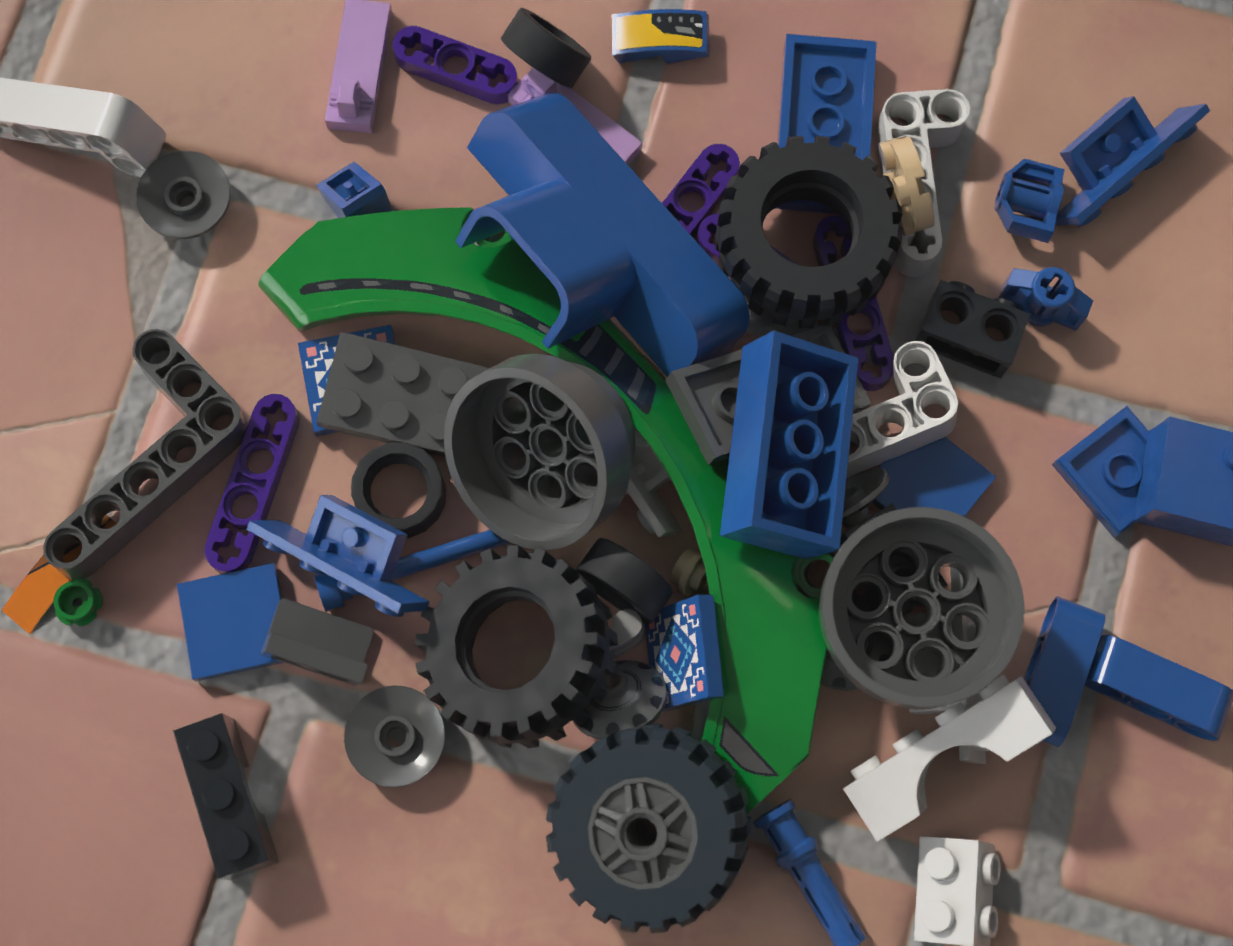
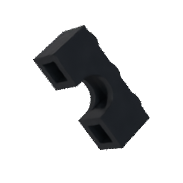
M220 713L173 730L217 878L233 880L279 863L265 815L260 813L256 807L247 783L245 768L249 767L235 720Z

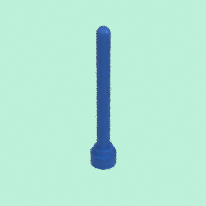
M489 529L399 558L391 581L511 542L501 538ZM314 574L325 612L345 606L344 601L353 598L351 593L337 587V579L328 574Z

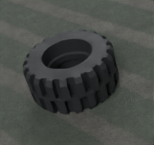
M802 135L787 138L785 147L779 148L776 142L762 147L759 159L755 156H749L740 165L738 176H731L725 188L724 199L720 204L715 236L716 250L720 253L718 260L720 269L727 276H730L731 281L742 294L750 299L748 307L752 312L760 316L765 309L774 314L772 322L782 326H786L789 318L799 320V329H814L817 320L824 319L825 324L830 326L840 323L847 312L852 316L865 308L868 299L875 298L883 287L898 256L897 251L902 242L903 227L899 225L903 212L898 200H891L894 187L890 178L886 175L879 178L876 175L879 164L870 156H866L863 160L855 156L857 147L843 142L841 148L829 145L830 137L816 135L814 143H804ZM809 200L821 203L836 212L845 222L852 239L850 250L845 257L829 265L807 267L794 264L781 257L768 243L763 233V223L766 215L776 207L790 201Z

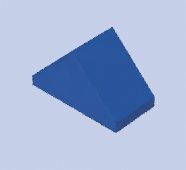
M356 162L350 163L316 185L320 194L338 218L392 211L383 185Z

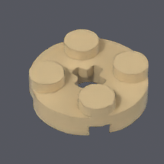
M903 136L879 143L878 147L886 171L891 170V172L883 174V176H888L893 183L894 192L891 200L897 199L902 208L903 216L899 225L903 227V235L907 236L933 227L935 219L930 192L925 193L921 178L925 174L911 138Z

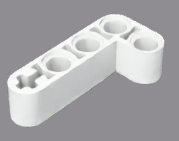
M0 78L1 138L100 153L119 170L140 178L145 170L157 160L165 141L166 133L133 101L108 92Z
M941 89L893 94L886 100L876 126L877 146L881 142L897 137L909 136L911 138L925 174L924 177H921L925 193L930 192L935 219L934 226L916 232L918 233L915 238L916 247L910 246L915 233L907 236L903 235L901 245L897 251L898 256L894 266L901 274L907 277L916 278L925 275L931 269L942 247V234L930 148L946 147L956 142L970 114L968 99L956 90ZM936 115H947L953 120V122H944L940 120ZM891 118H901L909 125L899 126ZM878 147L881 177H883V174L891 172V170H885Z
M911 341L899 347L893 361L894 382L899 396L853 414L850 441L859 448L848 457L846 478L942 439L955 428L958 411L957 395L936 352L930 345L921 341ZM919 363L928 370L923 375L910 376L903 369L909 364ZM931 404H939L945 407L948 413L941 418H930L925 415L923 409ZM892 422L900 425L903 431L895 437H885L878 432V429L883 424Z

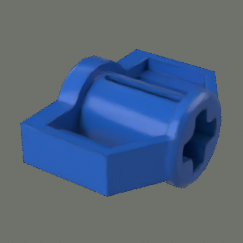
M1023 159L1004 174L997 192L994 209L998 213L1007 233L1045 243L1049 242L1054 233L1056 216L1063 195L1062 181L1064 169ZM1017 177H1022V178H1025V179H1029V180L1037 181V182H1040V183L1048 184L1049 187L1044 186V185H1040V184H1036V183H1032V182H1029V181L1017 179ZM1013 212L1036 217L1041 220L1037 221L1013 214Z
M1056 267L1045 268L1040 272L1013 268L998 298L1014 302L1021 311L1029 313L1028 323L1034 326H1048L1055 322L1075 331L1087 318L1094 301L1075 286L1074 280L1068 272ZM1054 277H1058L1059 279L1054 286L1050 287L1049 284Z

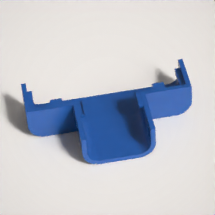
M548 93L492 112L482 119L467 148L509 196L475 209L468 217L455 242L460 248H463L506 230L511 235L510 238L518 243L552 282L560 297L561 310L558 318L542 340L547 349L612 317H615L667 377L672 371L726 355L733 349L745 334L749 325V307L744 295L569 99L558 93Z

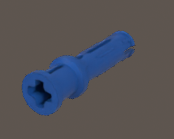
M792 799L779 804L753 821L756 829H763L778 855L775 859L779 867L782 866L783 870L789 869L818 920L828 933L833 945L857 946L861 941H864L867 936L855 921L847 904L815 853L818 851L816 846L818 842L815 837L807 836L792 811L795 807Z

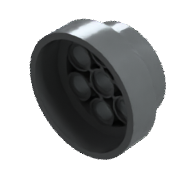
M523 354L511 357L474 376L460 388L453 398L446 416L444 450L450 475L460 496L472 513L487 528L501 538L521 547L554 550L578 541L607 520L619 507L629 485L631 464L635 452V433L630 413L616 389L600 374L586 366L567 362L550 355Z
M911 507L888 512L872 519L855 531L839 549L826 573L819 604L820 625L826 647L845 677L861 691L878 701L907 709L944 707L969 698L986 688L1002 673L1013 657L1022 634L1025 612L1024 595L1017 570L1000 543L974 521L951 511L929 507ZM897 552L909 555L915 565L913 575L900 577L894 574L889 566L890 555ZM952 567L961 573L963 577L961 591L950 592L941 586L938 579L941 568ZM860 586L872 588L877 593L879 599L877 609L870 612L859 610L852 601L853 590ZM917 601L925 607L927 611L925 625L914 627L905 622L901 613L904 602ZM963 615L974 622L976 635L971 642H963L954 636L951 623L955 616ZM881 635L888 640L891 646V654L888 660L877 662L868 657L864 648L865 640L868 636ZM919 650H930L937 655L940 661V669L935 677H926L917 671L914 658Z

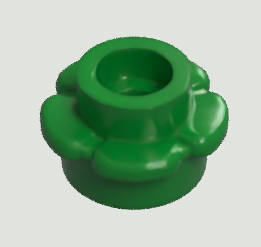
M82 578L64 583L54 595L53 603L56 617L68 626L74 623L82 627L92 623L97 618V610L103 605L101 591L98 588H93L90 581ZM82 599V605L78 608L75 607V600Z

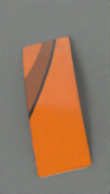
M105 515L101 522V529L112 528L117 522L108 515ZM78 543L69 546L64 552L63 562L68 563L76 560L81 554L82 544ZM43 555L11 595L2 611L30 635L42 616L52 605L58 588L64 583L71 581V579L48 563Z

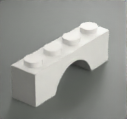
M1004 674L979 692L983 698L980 702L966 710L960 701L935 717L940 727L923 737L919 729H916L892 745L897 752L896 755L883 763L875 755L850 771L855 780L844 787L843 790L877 842L917 818L928 808L925 796V779L930 764L940 752L955 746L973 745L993 751L1006 761H1009L1053 734L1056 726L1022 676L1009 682Z

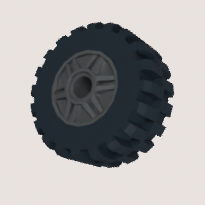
M651 724L615 732L593 743L588 749L579 753L569 763V770L559 777L553 789L557 796L555 801L548 805L546 821L552 823V832L546 836L548 852H556L559 863L553 869L559 882L568 878L575 888L569 896L580 907L587 901L596 908L592 917L604 924L613 918L621 921L620 930L636 933L643 926L649 927L652 934L667 932L674 924L684 927L696 921L704 911H710L722 899L745 861L749 848L747 840L751 833V816H747L746 804L749 800L744 786H738L734 778L737 772L729 760L723 762L714 753L717 749L707 740L700 742L690 737V731L679 727L671 730L663 728L662 724ZM642 817L654 823L657 828V835L649 833L644 828Z

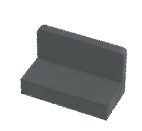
M283 598L278 602L260 655L355 686L362 684L368 664H365L364 660L374 631L372 628Z

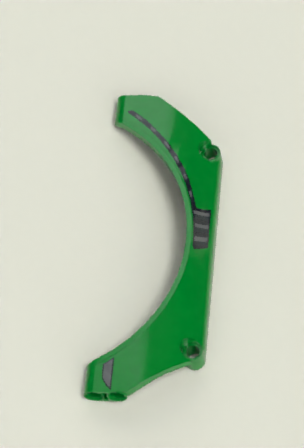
M472 207L401 210L318 221L312 228L305 231L265 271L258 283L259 288L299 332L323 324L364 316L409 314L446 317L484 325L523 339L557 358L586 366L604 377L619 393L630 413L633 425L649 443L674 483L694 529L706 570L709 594L713 595L724 689V697L710 700L702 741L707 740L717 749L714 753L723 762L729 760L737 773L734 775V778L739 787L744 786L749 800L746 804L748 814L810 756L808 753L811 748L828 649L822 635L819 615L822 588L811 584L808 579V569L813 562L821 559L831 565L835 555L829 552L803 559L720 537L729 459L711 465L707 464L665 381L666 377L611 319L547 349L542 340L560 314L561 301L558 291L518 243L510 238L511 235L506 230L503 237L496 242H490L489 237L476 242L478 245L473 243L460 248L455 240L468 217L474 211ZM798 585L803 589V591H804L805 593H803V592L799 589Z

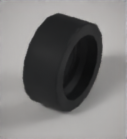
M522 7L519 8L501 37V41L515 55L543 75L565 87L572 88L591 60V55L574 39L539 15Z
M407 442L387 443L372 449L359 461L352 476L351 497L356 508L407 534V538H411L427 531L439 519L445 505L446 485L437 462L424 449ZM393 464H408L417 468L424 475L427 482V497L423 506L414 514L405 518H391L382 514L374 506L371 499V485L375 476L383 468Z
M598 538L575 569L598 590L599 596L620 611L624 609L636 611L640 615L642 623L651 624L673 595L671 585L657 571L632 552L608 539Z

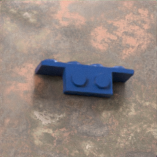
M1135 96L1123 98L1059 153L1083 191L1057 212L1055 226L1076 224L1080 227L1095 220L1101 214L1100 207L1110 198L1118 197L1127 192L1134 185L1132 180L1142 170L1150 169L1159 164L1166 157L1165 150L1173 143L1188 138L1198 129L1196 123L1210 112L1207 104L1177 108L1154 128Z
M320 495L307 534L281 520L249 521L246 530L263 538V545L266 548L282 554H291L300 559L299 565L302 568L316 574H328L337 579V587L345 592L360 596L365 595L376 601L375 607L379 611L391 616L403 617L404 613L427 610L430 601L391 581L407 534L333 495Z

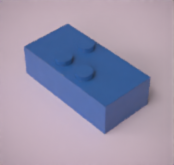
M772 331L743 346L720 537L803 559L839 550L858 367L857 357L777 331Z
M1170 416L1149 431L1134 521L1233 547V432Z

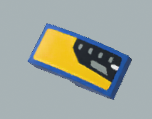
M656 9L613 14L612 56L618 63L661 56L667 64L708 57L709 15L706 11L686 9Z

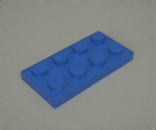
M786 34L777 142L779 148L786 146L788 137L802 135L804 143H814L817 135L830 137L829 145L841 148L843 142L857 147L855 156L861 160L866 156H870L877 41ZM809 200L790 201L775 208L837 214L829 207Z

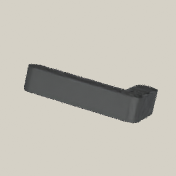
M151 329L140 334L132 348L133 357L151 383L176 407L184 418L46 537L43 546L45 558L48 563L67 578L85 579L94 574L242 443L248 423L236 401L165 330ZM164 350L170 351L165 361L159 364H150V360L155 353ZM188 384H202L197 394L191 397L180 396L182 390ZM230 415L234 417L233 422L228 428L219 431L212 429L214 421L220 416ZM190 446L197 448L195 456L188 462H175L176 455L181 449ZM153 478L159 479L158 487L153 493L145 496L138 494L139 488L144 481ZM111 511H121L120 520L115 526L109 529H101V522L106 514ZM73 544H82L80 556L72 562L64 563L63 555L66 549Z

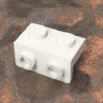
M920 836L914 941L961 946H990L991 938L995 937L998 929L997 909L995 906H992L993 885H997L1001 871L1000 859L998 854H995L994 844L979 840Z

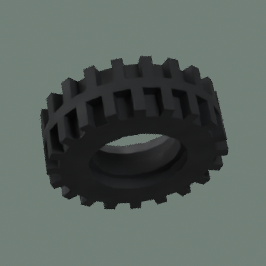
M508 545L507 555L499 556L492 549L480 552L482 564L473 568L463 561L457 565L455 569L460 578L452 586L441 580L435 590L443 597L436 609L428 606L427 610L421 613V617L430 622L427 634H416L415 646L424 650L426 660L415 663L417 674L426 678L430 684L423 691L428 700L442 708L440 714L448 721L483 740H489L499 746L511 748L512 743H519L527 748L539 747V739L546 736L558 741L566 737L563 728L572 720L583 725L590 718L584 711V708L592 698L602 702L607 694V691L599 685L604 673L615 674L617 665L616 662L609 658V647L618 645L617 633L609 628L607 621L613 617L609 607L600 600L598 590L565 561L555 559L545 550L535 548L534 553H528L519 545ZM517 600L537 603L546 610L554 625L555 641L549 661L537 677L522 687L502 690L488 686L480 679L473 666L472 649L478 629L490 613L505 603Z

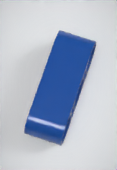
M1059 596L1053 599L1046 613L1024 677L1025 682L1056 726L1053 734L1041 741L1058 748L1062 745L1070 730L1105 624V614Z
M1101 635L1085 682V686L1104 696L1193 736L1210 741L1219 740L1233 703V690L1228 686L1133 643L1110 635Z

